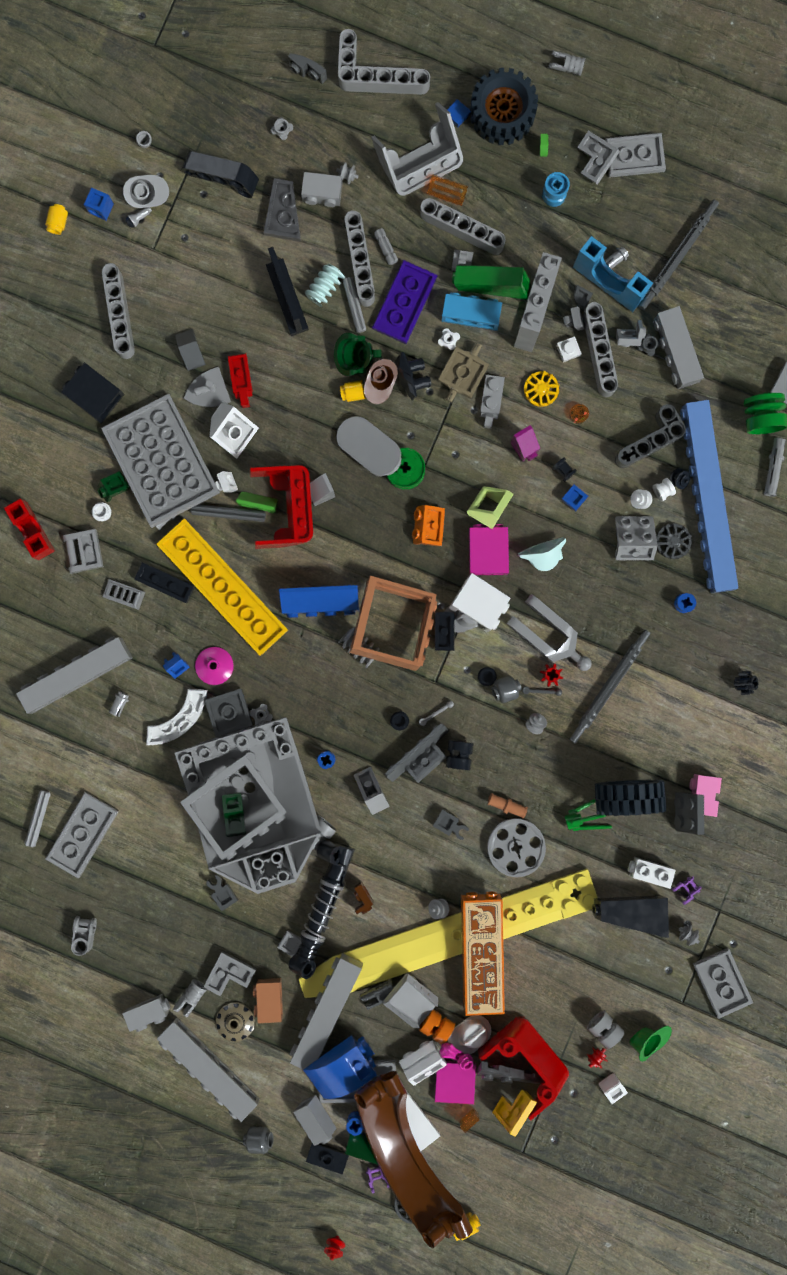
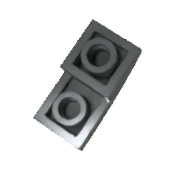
M289 54V67L295 74H300L304 78L308 73L314 81L318 80L321 84L327 80L326 69L304 56Z

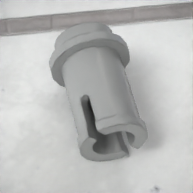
M624 247L617 248L616 252L604 261L612 270L620 262L626 261L629 254Z
M118 691L115 694L116 698L109 713L120 717L126 702H129V695Z

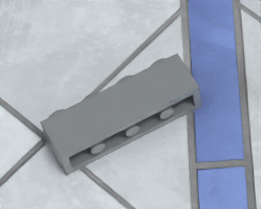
M680 306L659 312L654 318L653 325L655 330L659 332L660 346L665 350L666 364L668 367H671L673 373L671 377L674 385L681 389L699 383L704 376Z

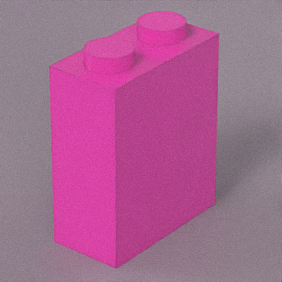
M475 524L473 528H469V575L471 573L474 575L509 574L508 527H503V524H495L493 529L484 527L483 524Z

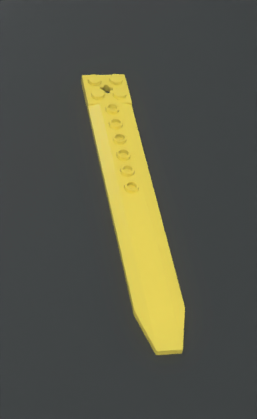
M586 868L502 897L503 939L591 910L594 898L598 897L588 869ZM576 888L577 891H581L579 898L571 897L570 894L573 893V889ZM459 912L344 952V954L363 963L362 970L351 992L462 954V913ZM341 954L335 955L317 966L310 978H299L305 998L317 997L319 992L323 993L325 989L323 983L327 975H332L334 971L331 968L336 957L340 958Z

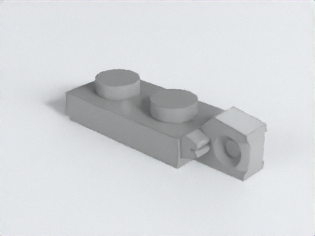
M485 376L480 410L481 417L485 418L484 428L491 429L493 419H498L505 377Z

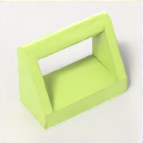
M484 486L469 507L467 514L493 529L512 498L513 493L505 489ZM486 496L499 503L494 511L478 509Z

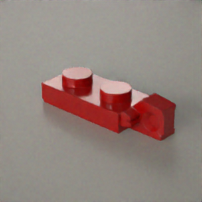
M247 354L228 356L235 398H240L242 408H249L248 397L253 396Z

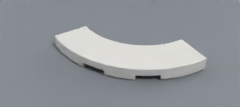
M187 689L184 705L175 717L160 725L147 726L146 745L167 743L185 734L199 719L205 706L204 700L207 699L208 690Z

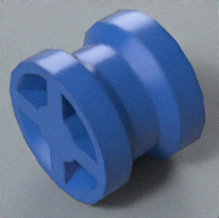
M689 593L679 595L674 600V607L680 613L691 612L696 607V599Z

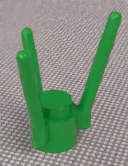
M595 799L576 809L569 810V814L565 815L568 830L611 829L612 826H580L583 825V822L606 817V815L597 814L581 818L580 813L576 814L596 802Z

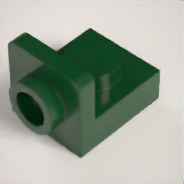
M119 471L101 479L97 486V491L101 498H104L106 502H110L112 497L129 490L130 486Z

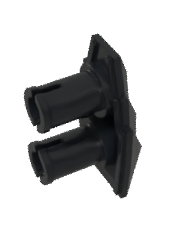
M401 352L395 360L398 370L397 377L409 398L414 400L417 397L416 390L431 387V380L428 375L413 379L412 372L425 369L424 360L419 358L407 361L405 353Z

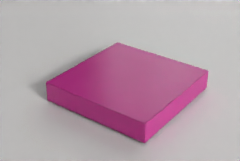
M446 1061L447 1065L436 1072L435 1102L474 1104L476 1063H474L470 1070L465 1071L458 1066L457 1062Z

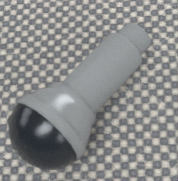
M143 208L136 214L128 215L125 219L127 226L130 228L136 227L141 219L150 214L151 208Z

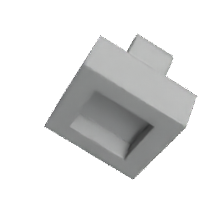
M454 250L451 271H456V265L471 266L473 252Z
M578 306L571 308L572 315L563 317L564 324L567 327L574 326L577 331L585 329L581 309Z

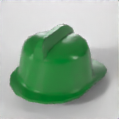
M663 1026L656 1031L647 1027L639 1030L629 1041L634 1050L639 1053V1060L642 1062L646 1061L652 1054L661 1049L669 1040L672 1029L670 1026Z

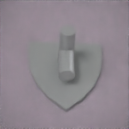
M219 367L199 375L188 387L184 399L202 407L220 406L222 401L230 403L231 400Z

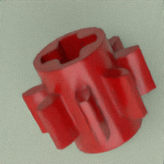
M555 663L552 665V668L546 664V670L539 672L543 674V678L540 681H547V687L551 685V682L558 686L557 680L563 679L560 676V672L563 669L557 670ZM553 670V674L556 677L549 680L550 676L547 675V672Z

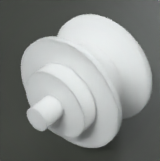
M638 489L631 495V504L637 509H646L652 503V495L647 490Z

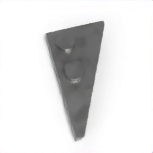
M482 1061L477 1068V1076L482 1077V1080L493 1081V1078L501 1079L503 1083L520 1081L542 1084L544 1082L539 1074H526L523 1070L501 1065H493L491 1068H488V1062Z

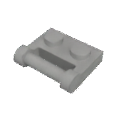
M96 529L63 535V541L66 542L69 557L70 574L104 567ZM74 540H78L81 565L77 563Z

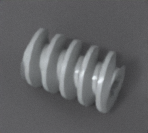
M355 627L349 629L339 640L338 643L344 641L343 649L348 646L351 648ZM368 637L362 640L361 647L379 652V647L372 649L373 642L366 644ZM361 656L359 663L367 662L365 666L367 668L374 659Z

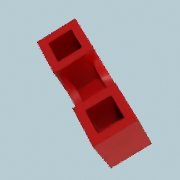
M20 498L4 508L13 525L22 533L25 539L23 543L32 558L41 560L55 552L28 502Z

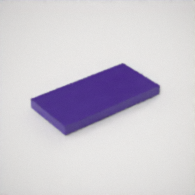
M403 260L372 329L407 344L438 275Z

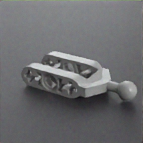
M531 594L525 603L567 637L564 643L555 651L514 616L506 624L551 662L571 657L577 662L579 670H589L592 665L590 658L580 656L575 651L578 633L537 597Z

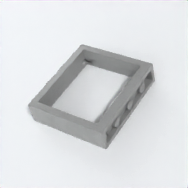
M545 252L542 253L514 344L515 348L528 352L533 351L562 257Z
M246 755L180 802L221 860L224 858L230 860L238 854L235 850L241 846L243 848L249 846L254 842L252 840L257 834L260 837L270 830L268 828L269 825L273 822L277 825L286 818L284 814L287 813ZM246 766L278 812L223 851L191 807V804Z

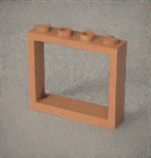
M370 576L366 582L349 653L417 671L420 666H423L426 658L423 652L424 648L428 647L430 637H427L428 630L432 629L434 619H431L432 613L437 609V601H435L437 594ZM375 589L426 603L413 661L361 647Z

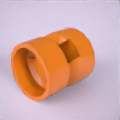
M433 1009L421 1023L419 1031L426 1036L432 1035L433 1040L442 1045L446 1043L452 1034L455 1023L446 1017L441 1018V1014Z

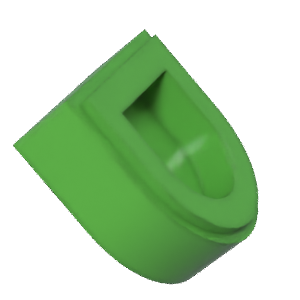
M541 134L540 157L548 156V134Z

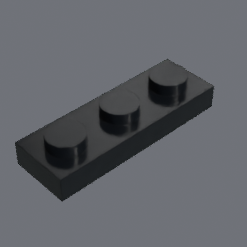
M143 562L134 580L186 604L195 589V586Z

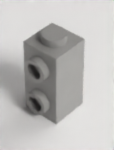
M163 994L127 1008L122 1014L129 1032L133 1030L139 1032L146 1029L147 1025L152 1022L159 1024L165 1021V1017L170 1010V1004L167 998L164 999Z
M316 1095L302 1101L293 1112L296 1119L314 1146L319 1143L326 1144L333 1138L332 1134L337 1129Z

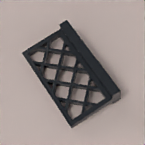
M270 247L268 251L271 263L265 265L291 336L308 331L309 328L284 259L278 260L274 247Z

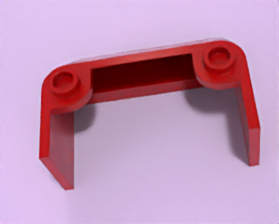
M301 465L250 468V477H270V485L274 490L286 491L288 528L278 529L274 534V540L255 541V549L283 548L309 542L313 537L310 477L307 468Z
M519 1016L480 1047L478 1054L480 1060L484 1061L497 1049L505 1057H513L520 1051L541 1076L544 1082L537 1089L538 1097L534 1099L537 1103L528 1116L531 1121L555 1101L569 1077V1071L530 1021L525 1017Z

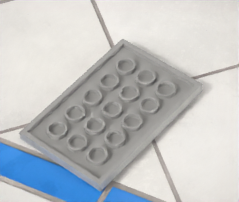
M170 394L101 428L151 528L220 493Z

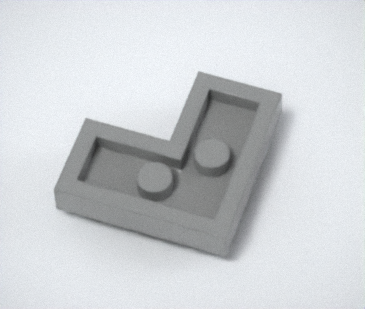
M588 130L578 149L590 156L591 159L581 174L598 185L620 152L619 149Z
M222 951L204 988L221 996L229 979L247 988L256 968Z

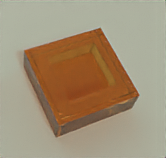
M472 1109L460 1120V1127L465 1133L480 1120L479 1113Z

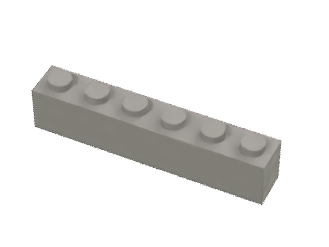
M113 636L105 641V645L101 647L97 645L89 649L87 655L74 657L69 665H60L54 669V673L50 675L47 673L37 678L38 682L22 686L20 688L21 691L16 694L26 713L33 714L132 659L133 657L123 638Z
M344 953L341 954L340 958H335L331 967L334 971L331 976L327 975L323 983L325 989L323 993H318L314 1002L317 1006L315 1010H310L306 1018L309 1021L307 1027L301 1028L298 1035L300 1041L298 1045L294 1044L289 1055L292 1056L290 1064L304 1069L319 1058L362 970V962Z
M178 1017L157 1038L159 1045L164 1050H169L173 1054V1059L178 1064L182 1063L187 1068L188 1074L193 1078L196 1077L201 1082L202 1088L207 1092L210 1091L215 1096L214 1098L217 1103L222 1106L224 1105L234 1119L242 1122L258 1105L260 1098Z

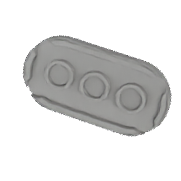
M355 416L346 419L339 426L337 442L340 448L373 475L388 476L399 468L402 460L400 447L368 420Z

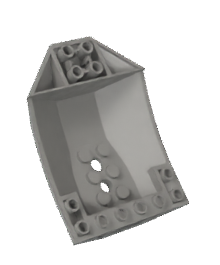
M287 717L250 726L175 752L188 796L246 755L287 813L284 814L286 818L277 825L273 822L268 826L270 829L261 837L259 834L252 838L254 842L246 848H243V846L235 850L238 854L230 860L226 858L221 860L198 828L208 869L257 894L296 882L321 834L316 810ZM238 770L191 804L223 851L245 835L226 836L222 795L241 793L246 835L278 812L250 771L247 774H242ZM247 782L255 784L254 792L249 793L245 790L244 786Z

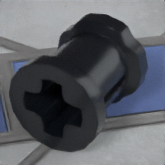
M565 457L552 467L553 471L556 470L563 477L564 482L577 472L576 469H573L566 462Z

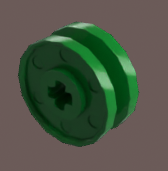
M400 448L401 464L387 478L394 487L401 490H411L423 481L425 462L416 450ZM404 465H408V469H410V471L407 470V473H403L401 467L404 468Z

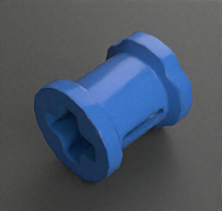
M324 751L318 756L317 761L321 768L328 769L335 764L336 759L332 752ZM327 755H329V760H331L332 762L324 765V760H322V757H326Z
M358 1111L351 1112L347 1118L346 1129L353 1136L361 1134L364 1129Z

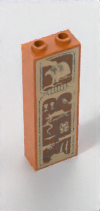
M488 891L486 894L468 892L466 895H461L463 1008L465 1016L505 1014L503 899L495 891Z

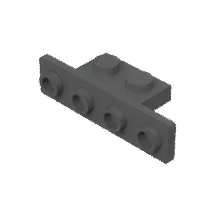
M443 723L435 726L430 734L420 739L411 751L406 752L399 762L391 765L385 776L393 782L407 770L416 782L419 783L447 758L435 744L449 730Z

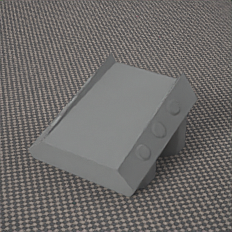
M406 973L383 1000V1004L411 1027L420 1028V1024L435 1006L438 1007V997L426 985H422L415 977Z

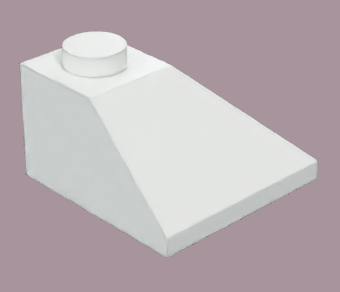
M222 401L211 417L209 437L237 459L259 428L235 407Z

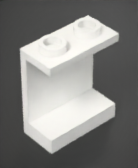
M471 573L452 601L449 609L454 612L457 610L461 611L484 626L485 632H489L492 629L495 630L499 625L500 620L498 618L501 613L505 614L508 610L510 597Z

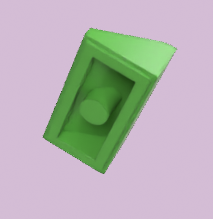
M241 492L236 502L239 506L276 513L278 499Z

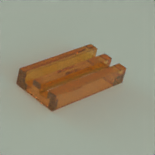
M432 174L426 194L462 206L468 186ZM436 180L448 184L450 186L462 189L463 192L461 193L443 187L441 185L435 184L434 182ZM435 188L450 193L452 195L461 197V199H456L454 197L433 191L432 189Z

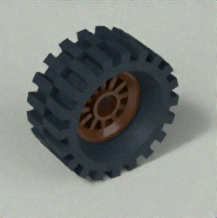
M499 68L496 74L493 69L489 71L488 78L484 74L480 79V83H476L472 93L470 107L471 123H475L474 130L476 133L481 130L480 137L485 139L488 136L489 143L492 144L494 140H499L498 145H504L506 140H508V145L513 144L515 138L520 141L523 138V134L527 135L529 133L530 127L534 123L538 107V94L535 95L536 87L535 85L530 86L531 79L529 77L525 80L523 79L524 73L521 71L517 75L513 74V68H509V72H504V68ZM505 107L507 110L502 111L499 108Z
M626 780L595 783L596 814L630 816L657 814L666 811L665 783L663 780Z

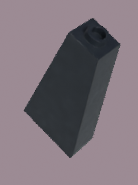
M661 895L594 898L592 913L596 919L669 938L668 898Z

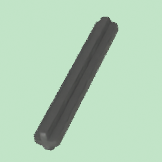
M196 505L190 508L192 515L265 522L266 519L264 511Z

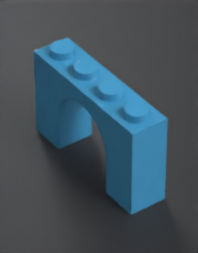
M591 236L579 251L573 268L633 313L646 296L653 282L640 272H637L632 279H626L616 274L604 261L603 255L607 247Z

